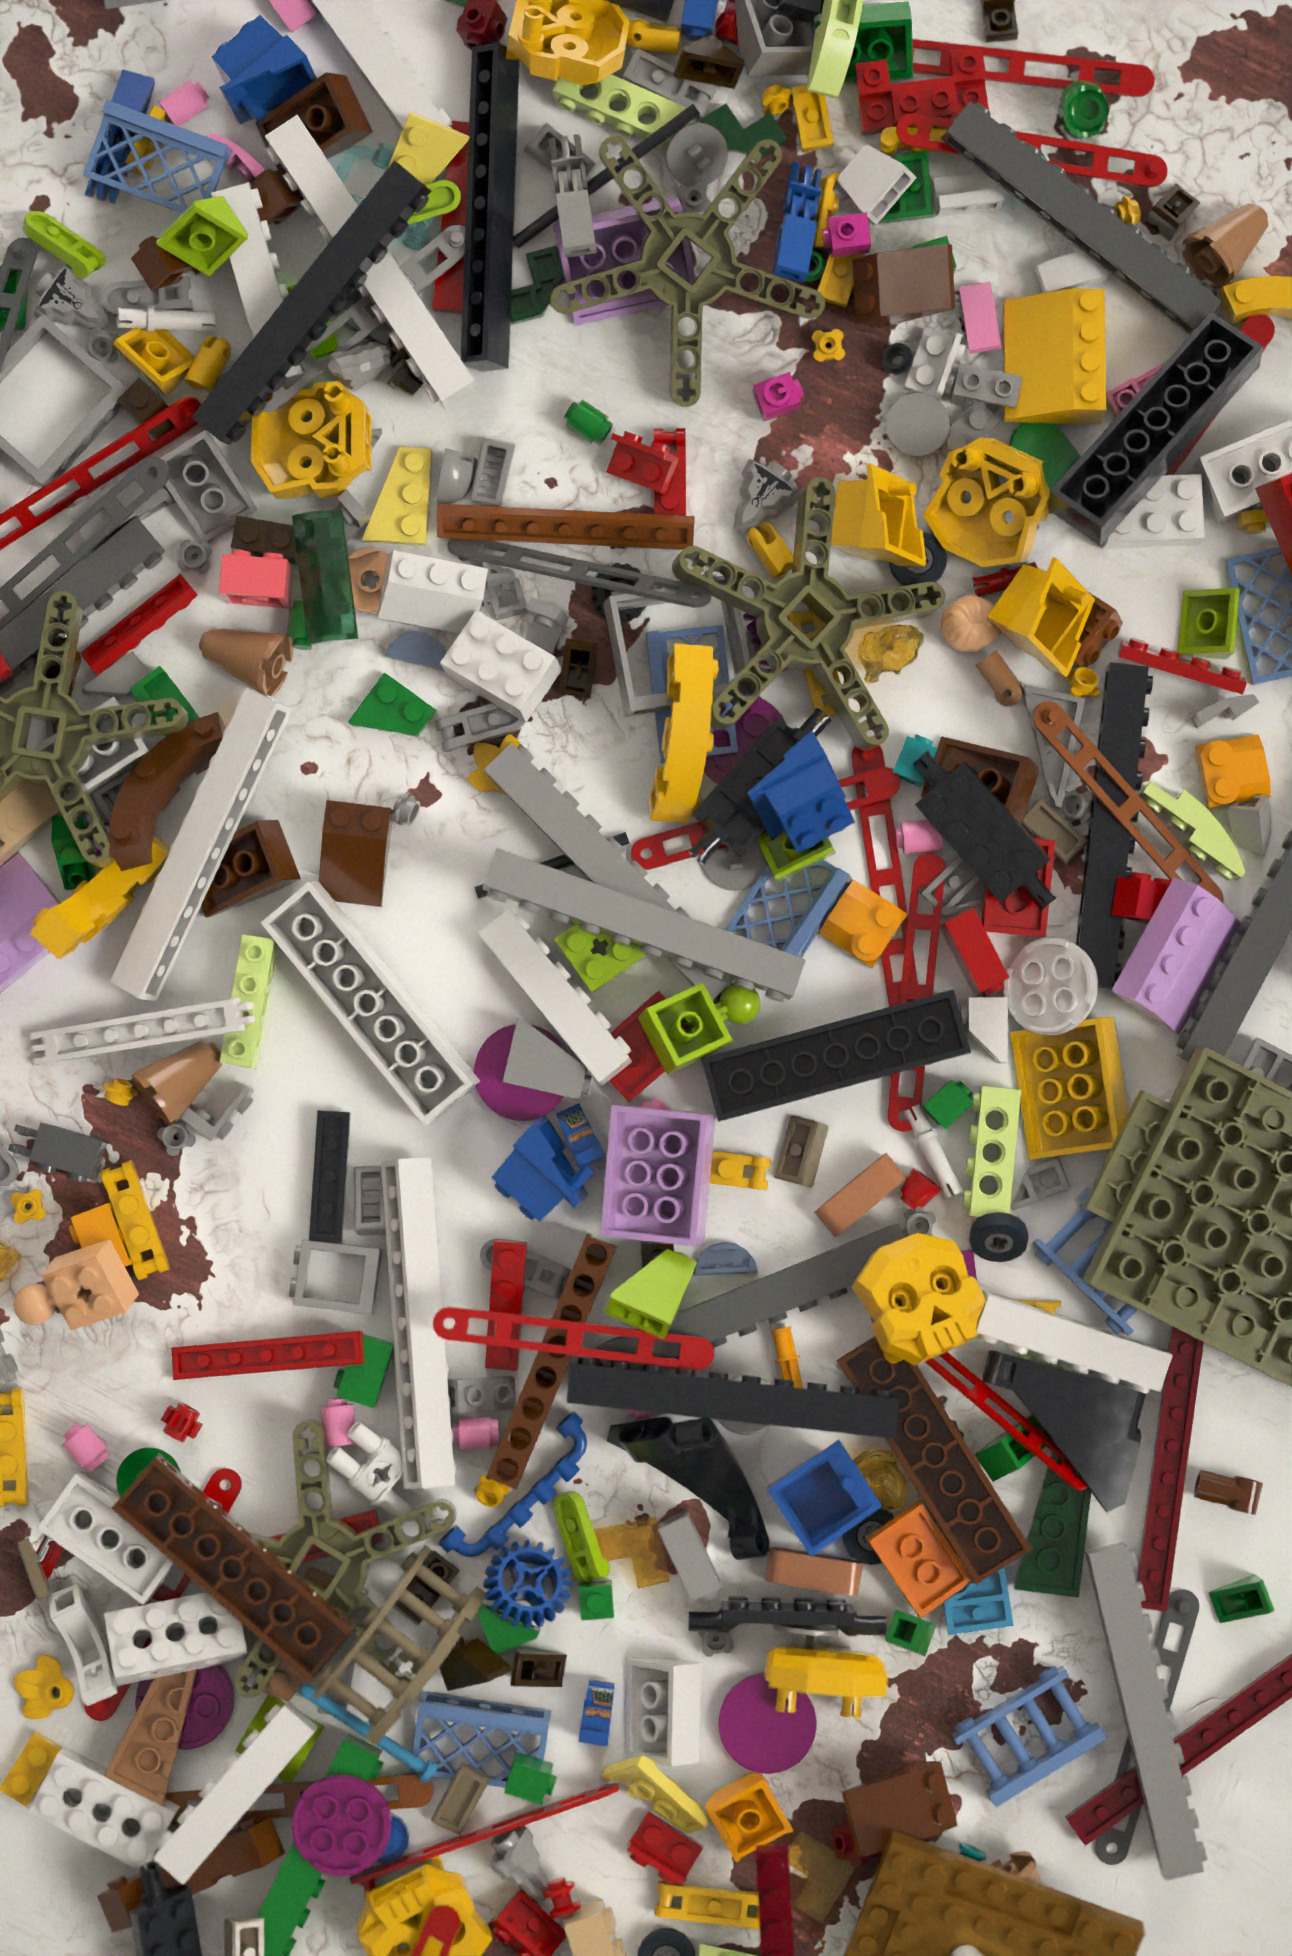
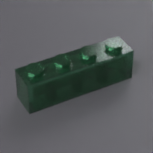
M342 510L310 511L292 515L308 645L358 639Z

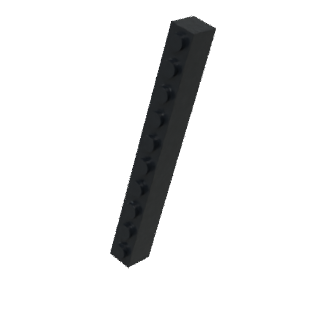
M499 42L472 47L470 138L468 142L461 361L464 365L482 372L509 369L520 60L506 59L507 47Z
M394 160L193 414L192 418L220 442L228 445L232 442H237L246 432L245 425L252 417H257L266 406L265 400L272 391L276 392L283 386L287 379L285 375L291 367H295L303 361L307 354L305 350L310 343L322 337L327 329L326 323L333 315H338L347 304L346 298L353 289L357 290L364 284L368 276L366 273L372 265L378 264L383 260L388 252L387 246L394 238H399L408 227L407 221L414 212L418 213L425 207L431 190Z
M1110 662L1106 666L1097 749L1134 791H1140L1143 773L1138 771L1139 758H1144L1146 740L1141 739L1142 727H1147L1149 721V708L1145 707L1146 695H1151L1153 676L1148 675L1149 666ZM1095 762L1094 780L1119 807L1128 797L1099 764ZM1094 795V800L1091 803V819L1088 826V841L1086 844L1075 945L1083 949L1092 960L1097 973L1098 988L1111 989L1121 974L1122 965L1117 963L1118 950H1123L1125 942V931H1120L1121 918L1112 915L1118 877H1131L1132 867H1127L1128 854L1134 853L1135 840ZM1139 811L1130 819L1131 822H1137Z
M578 1357V1364L570 1363L566 1403L896 1439L900 1399L892 1398L893 1391L873 1389V1394L870 1396L859 1394L860 1388L840 1386V1392L826 1391L827 1384L807 1382V1389L796 1388L794 1387V1381L775 1379L774 1385L761 1384V1377L742 1375L741 1381L728 1380L729 1374L709 1372V1377L704 1378L695 1377L696 1370L676 1368V1374L663 1373V1366L644 1365L643 1371L630 1370L631 1363L611 1361L610 1367L597 1366L598 1359Z

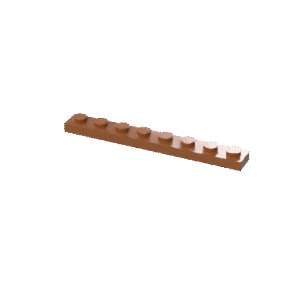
M438 504L437 538L683 550L688 546H693L695 516Z

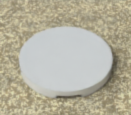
M1059 938L1036 940L1023 947L1024 950L1015 958L1010 968H1007L1006 971L1010 978L1003 982L1005 986L1003 988V996L1008 997V1012L1022 1027L1040 1035H1060L1077 1027L1092 1010L1098 991L1096 969L1087 953L1069 941Z

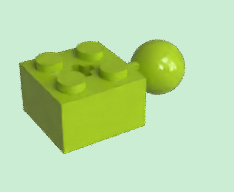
M569 921L572 927L555 938V942L591 994L645 958L638 945L630 943L629 947L619 945L611 941L612 936L599 932L598 936L580 930V924ZM595 941L608 943V946L605 948L606 955L602 956L600 953L592 954L591 951L594 949L593 943Z
M702 982L646 1008L639 1015L638 1019L666 1074L669 1075L727 1046L733 1039L724 1021L729 1020L732 1023L744 1024L753 1020L760 1010L761 1001L755 988L752 991H748L735 986L733 983L723 990L719 1002L714 1004ZM681 1027H682V1028L687 1027V1028L689 1029V1032H688V1033H685V1032L681 1029Z

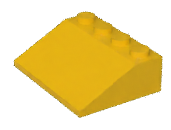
M1071 288L1004 300V373L1022 377L1017 405L1015 408L1004 407V422L1101 424L1106 412L1105 289Z
M1114 1017L1087 1019L1074 1029L1054 1036L1036 1034L1027 1029L1010 1032L1018 1089L1021 1090L1020 1103L1029 1160L1111 1149L1129 1113Z

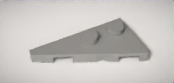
M1025 684L1023 695L1051 805L1053 808L1060 809L1070 766L1035 728L1032 715L1038 704L1052 701L1057 703L1079 727L1086 698ZM1065 727L1056 737L1073 755L1076 738Z

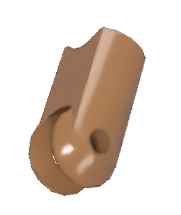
M997 650L975 665L994 690L998 703L1005 707H1012L1020 702L1023 696V688ZM1007 690L1011 691V696L1007 695Z

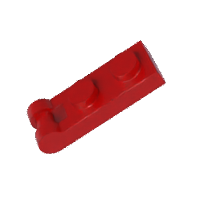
M654 428V442L662 445L676 444V453L668 454L679 458L666 495L654 491V514L686 516V428H676V431H663V428Z

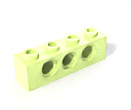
M612 74L598 83L582 86L559 77L553 89L554 101H557L556 104L560 108L569 112H574V110L586 114L588 120L598 125L607 123L615 127L616 132L628 138H632L634 135L644 140L685 110V107ZM587 88L594 89L597 92V95L592 99L583 98L580 94ZM615 101H621L627 107L621 112H615L609 106ZM644 114H650L656 120L652 124L645 125L638 119ZM672 136L654 149L658 151L662 148L666 149Z
M242 934L231 999L240 998L241 1004L253 1002L254 1009L242 1011L243 1017L255 1015L256 1022L244 1024L245 1031L224 1035L220 1063L253 1069L257 1068L278 944L274 939Z
M981 1086L979 1087V1093L973 1092L972 1102L974 1104L971 1107V1111L977 1112L976 1125H970L968 1143L974 1144L973 1157H967L965 1176L971 1177L970 1189H964L962 1209H968L967 1216L981 1217L995 1212L1010 1214L1021 1090ZM991 1111L998 1112L1002 1117V1124L996 1130L990 1129L985 1122L987 1114ZM989 1143L996 1145L999 1149V1156L994 1162L986 1161L982 1154L984 1146ZM987 1175L994 1178L996 1182L994 1192L989 1195L984 1194L979 1187L980 1180Z

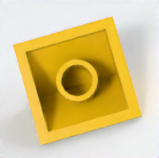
M135 328L115 339L113 343L119 354L166 398L184 380L195 358L187 348L164 329H154V332H146V329Z

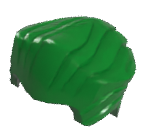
M1076 81L1068 85L1062 92L1060 105H1058V115L1064 131L1070 136L1079 139L1092 137L1102 132L1110 111L1109 103L1102 89L1096 84L1087 81Z

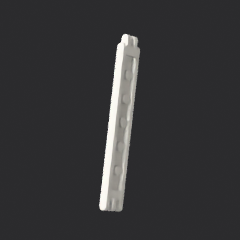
M240 998L28 1033L29 1040L41 1038L42 1044L30 1046L31 1053L43 1051L44 1057L33 1058L32 1063L33 1065H40L245 1031L244 1024L256 1022V1016L243 1017L242 1011L254 1009V1003L241 1004Z

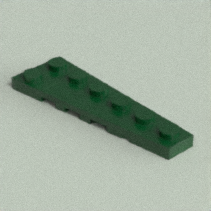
M1053 1452L1051 1453V1458L1060 1465L1062 1460ZM1049 1467L1046 1470L1026 1539L1032 1550L1022 1555L1013 1588L1021 1591L1079 1598L1091 1491L1089 1488L1083 1491L1074 1489ZM1073 1472L1074 1476L1079 1479L1078 1475Z

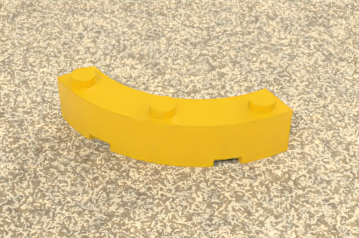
M1265 276L1245 279L1223 286L1217 295L1222 300L1220 306L1228 323L1231 325L1247 320L1250 316L1261 314L1286 317L1292 320V277Z
M674 643L667 659V698H673L671 717H666L661 746L665 759L664 767L657 766L649 791L651 821L688 823L693 811L699 806V790L707 752L712 751L714 741L713 733H710L713 679H716L718 675V660L713 659L712 646Z
M154 834L152 844L153 863L121 871L114 860L112 864L104 867L91 881L83 880L75 888L70 898L55 907L49 908V910L47 908L41 910L34 918L33 923L35 926L29 934L57 959L73 953L80 942L86 944L136 899L132 893L140 885H144L146 882L151 883L165 864L170 847Z

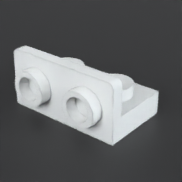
M925 327L904 390L913 393H926L937 398L939 401L943 392L950 394L955 375L950 374L953 362L960 364L966 347L960 344L963 335L956 333L954 337Z

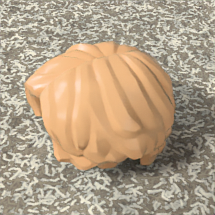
M964 595L953 601L945 609L941 619V631L944 640L953 649L964 652H977L979 649L997 640L1002 631L987 617L995 603L976 595Z

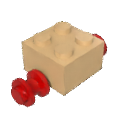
M560 1877L547 1883L548 1888L542 1893L544 1898L552 1900L554 1906L549 1912L550 1918H561V1920H564V1928L573 1956H627L622 1939L616 1940L614 1936L617 1923L611 1906L605 1908L603 1899L582 1906L579 1901H573L570 1892L575 1888L574 1881H566L565 1877Z

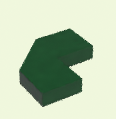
M727 103L700 119V123L711 125L722 134L726 141L728 152L748 154L757 142L765 139L773 140L779 146L788 141V138L771 112L743 129ZM770 147L764 150L760 148L761 158L771 153L772 149Z
M557 245L526 253L533 284L511 290L510 321L512 325L543 317L550 305L549 297L551 291L563 283L564 274Z

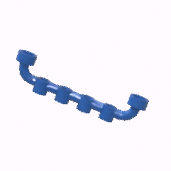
M572 1411L558 1424L556 1430L564 1438L571 1435L574 1439L572 1450L564 1455L544 1477L539 1479L525 1496L513 1504L506 1514L497 1523L493 1524L476 1543H465L463 1539L466 1534L455 1525L441 1538L438 1544L447 1553L454 1550L466 1557L479 1556L491 1546L496 1551L499 1550L509 1540L510 1537L506 1531L514 1524L519 1528L524 1526L533 1516L529 1509L537 1501L542 1505L546 1504L557 1492L552 1486L561 1478L568 1482L580 1470L576 1463L582 1458L587 1447L586 1434L580 1427L583 1419L575 1411Z

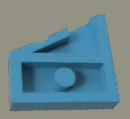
M1005 1567L977 1585L972 1581L943 1602L948 1635L1014 1626Z

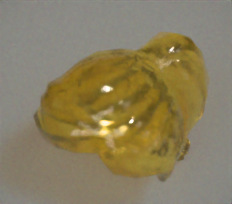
M898 624L887 626L879 632L868 631L864 634L857 649L858 659L866 672L864 681L868 684L878 682L882 672L893 671L895 674H900L905 666L911 664L918 657L919 647L924 642L923 633L913 625Z
M873 1448L862 1452L854 1458L855 1465L880 1501L881 1508L884 1510H902L907 1503V1482L897 1467L896 1456L887 1449Z

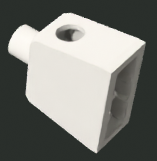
M869 145L863 146L857 154L850 148H845L837 158V163L844 168L838 176V182L863 213L867 212V217L875 225L878 224L916 179L902 163Z

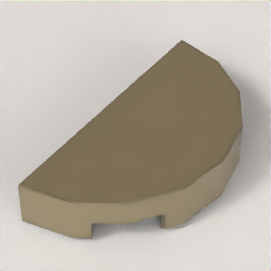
M27 1538L18 1542L17 1546L35 1598L42 1601L51 1597L47 1577L31 1541Z

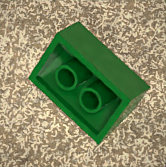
M909 1L862 6L858 32L844 83L856 82L855 64L887 60L890 80L913 78L912 16ZM822 13L814 18V34L815 29L820 26Z

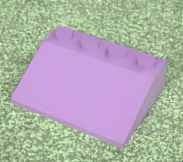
M678 197L665 199L675 214L683 213L682 204ZM658 201L642 204L644 213L649 216L656 215L660 208ZM632 206L592 215L597 253L565 258L560 222L553 223L565 283L640 260L642 245L649 231ZM684 237L664 265L691 285L696 278L689 241ZM628 270L620 272L617 278L618 285L622 289H630L635 282L633 273ZM592 280L588 283L586 292L590 298L598 299L604 293V286L600 281ZM580 284L574 285L577 292L568 294L569 301L579 298V305L584 304L585 300L580 293ZM649 289L572 312L574 325L662 307L668 304L658 299Z
M17 853L0 868V994L50 953L29 932L35 926L33 920L44 908L49 910V908L61 903L20 853Z
M1173 878L1111 992L1179 1035L1233 938L1240 921L1219 899L1199 885Z
M612 1105L600 1236L688 1246L704 1244L716 1114Z

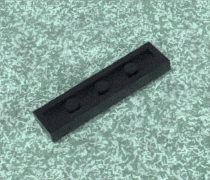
M317 1110L309 1240L343 1241L351 1112Z

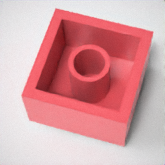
M232 550L231 555L222 554L219 594L227 604L291 609L294 570L289 561L283 559L282 554L264 553L263 557H253L251 552Z

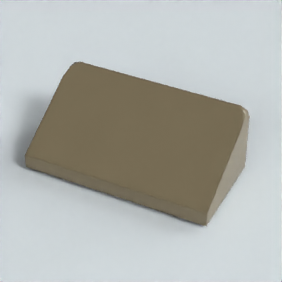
M791 1115L774 1178L812 1188L826 1140L828 1125Z
M225 1918L224 1956H264V1918Z

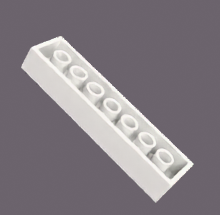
M309 881L260 922L423 1125L432 1122L480 1082L319 881Z

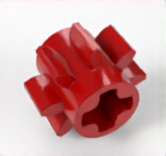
M179 1402L176 1408L171 1405L168 1406L160 1419L166 1423L163 1432L180 1442H185L188 1436L194 1439L203 1425L197 1421L200 1412L182 1402Z

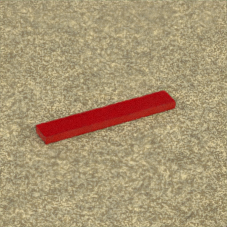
M452 120L451 129L469 136V122ZM468 142L447 165L446 180L457 185L460 190L461 199L455 210L442 215L440 234L450 226L461 225L465 227ZM439 249L437 267L447 259ZM464 257L435 280L433 311L462 314Z
M363 1331L171 1347L173 1380L365 1364Z

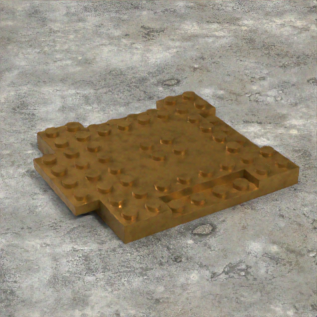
M892 1830L843 1956H952L954 1950L961 1945H971L983 1956H1136L1144 1938L1145 1929L1144 1922Z

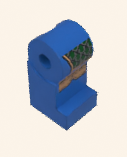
M580 1103L556 1113L565 1133L566 1141L579 1168L585 1163L589 1165L606 1157Z
M589 1679L578 1742L608 1746L615 1683Z

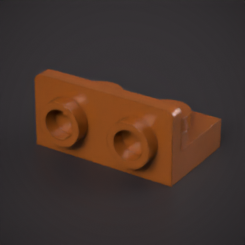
M1093 594L1091 595L1095 601L1078 641L1081 646L1074 661L1077 668L1088 667L1094 664L1107 642L1113 640L1118 635L1123 623L1115 608Z

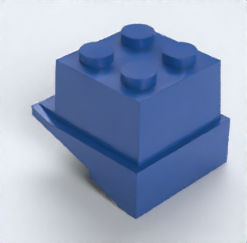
M261 15L253 21L245 23L236 36L229 42L222 43L217 48L216 53L211 56L225 85L219 88L236 121L240 125L252 119L256 121L262 120L266 112L275 109L317 79L307 55L287 34L283 37Z
M813 732L807 734L783 755L785 760L748 792L771 840L773 841L779 834L784 832L797 853L813 847L823 839L855 823L844 799L846 796L825 751Z
M544 1115L532 1123L513 1145L515 1149L491 1177L496 1182L494 1187L506 1198L512 1196L520 1204L518 1208L530 1220L536 1218L540 1222L563 1199L568 1201L573 1208L581 1203L589 1195L583 1184L595 1171L585 1163L577 1173L575 1172L563 1152L566 1148L550 1119Z
M839 1439L766 1487L810 1557L823 1550L845 1532L882 1507L880 1501Z

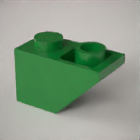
M63 815L52 816L51 843L64 889H75L83 880L89 882L96 876L95 866L82 856ZM85 815L81 816L78 820L77 825L80 830L88 828Z

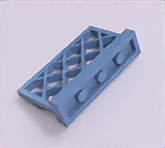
M106 100L102 111L104 117L83 173L84 177L183 213L188 208L183 195L199 188L203 199L212 198L211 192L216 191L225 163L229 162L233 151L227 144ZM110 124L122 128L127 140L110 147L106 139ZM128 131L136 133L138 135L130 137ZM145 137L152 139L157 151L140 159L134 142ZM158 142L168 146L161 149ZM104 143L106 150L101 152ZM129 145L136 161L120 168L113 152ZM175 148L182 151L187 162L170 170L163 154ZM188 153L197 156V158L191 160ZM109 155L116 171L105 176L94 173L97 160ZM159 156L166 172L149 179L143 164ZM204 160L216 163L212 176L200 181L193 165ZM139 166L146 182L136 187L128 186L123 173ZM190 168L196 184L180 191L173 175ZM119 176L121 183L112 180V178ZM169 177L176 193L164 199L158 197L153 184ZM209 184L205 192L203 186ZM149 187L151 194L142 190ZM179 198L181 205L171 201Z
M1280 547L1226 559L1231 587L1239 588V584L1245 588L1241 596L1239 592L1238 618L1253 685L1292 677V665L1285 661L1292 651V638L1278 630L1286 616H1292V601L1286 608L1271 599L1280 584L1292 590V575L1288 565L1280 577L1264 568L1270 557L1282 554ZM1264 559L1261 565L1254 561ZM1249 563L1258 570L1249 584H1246L1236 578L1234 565ZM1261 571L1277 580L1268 596L1252 587ZM1287 573H1289L1291 584L1284 580ZM1248 591L1265 600L1256 615L1243 609L1242 601ZM1268 602L1284 612L1275 628L1259 619ZM1245 615L1252 619L1248 627ZM1255 622L1272 631L1262 647L1250 640L1249 632ZM1275 634L1291 643L1282 659L1266 650ZM1252 646H1253L1254 648H1256V649L1259 650V652H1258V654L1256 655L1255 658H1254ZM1263 653L1279 662L1272 674L1258 676L1256 663ZM1282 665L1289 668V670L1278 672Z
M723 625L659 632V630L646 632L652 694L667 692V659L670 654L667 652L666 640L680 638L688 645H696L703 635L717 634L718 647L713 652V659L719 652L720 663H718V669L722 673V678L717 684L729 683ZM697 636V637L694 639L693 642H691L688 638H686V637ZM730 702L725 705L726 710L720 717L724 718L725 713L732 707ZM672 710L655 712L661 764L665 763L664 754L661 751L666 717H671ZM735 723L724 729L729 734L730 746L717 748L713 745L712 751L707 752L706 757L738 753ZM711 728L710 733H713L715 729Z
M822 860L802 870L804 871L807 887L788 891L787 881L784 879L782 880L783 893L766 896L764 884L768 878L774 877L768 864L725 930L733 933L746 929L748 939L752 940L750 928L768 924L772 941L762 944L770 947L773 946L776 949L777 945L784 944L780 949L781 951L802 958L827 917L853 880L850 874ZM821 866L830 872L824 883L814 886L810 885L807 869ZM761 890L762 897L756 898V896ZM819 890L813 899L812 891ZM808 892L810 905L807 910L793 913L790 896ZM786 897L789 914L771 918L768 901ZM764 902L767 919L749 923L747 917L749 907ZM801 917V919L796 925L794 918ZM744 918L745 924L738 925L741 919ZM790 919L793 929L792 933L787 938L776 940L772 923Z
M422 1691L418 1706L412 1753L419 1757V1754L430 1747L440 1761L437 1762L438 1765L432 1777L452 1780L456 1770L449 1761L463 1752L472 1764V1767L484 1773L486 1772L481 1766L495 1757L504 1768V1771L497 1776H491L488 1785L505 1788L507 1781L505 1777L509 1774L511 1766L503 1759L500 1752L514 1744L520 1753L532 1757L538 1754L537 1758L544 1760L551 1711ZM424 1718L438 1720L444 1727V1730L431 1739L423 1729ZM461 1724L471 1725L477 1734L463 1744L454 1732V1729ZM493 1729H501L508 1736L509 1740L495 1748L486 1734ZM449 1734L458 1748L445 1757L435 1743ZM526 1734L540 1735L539 1746L530 1753H527L518 1741ZM423 1737L426 1743L420 1746L421 1738ZM481 1739L491 1752L477 1762L467 1748ZM410 1768V1772H409V1773H411V1774H416V1773H417V1772H415L414 1770H412V1769Z

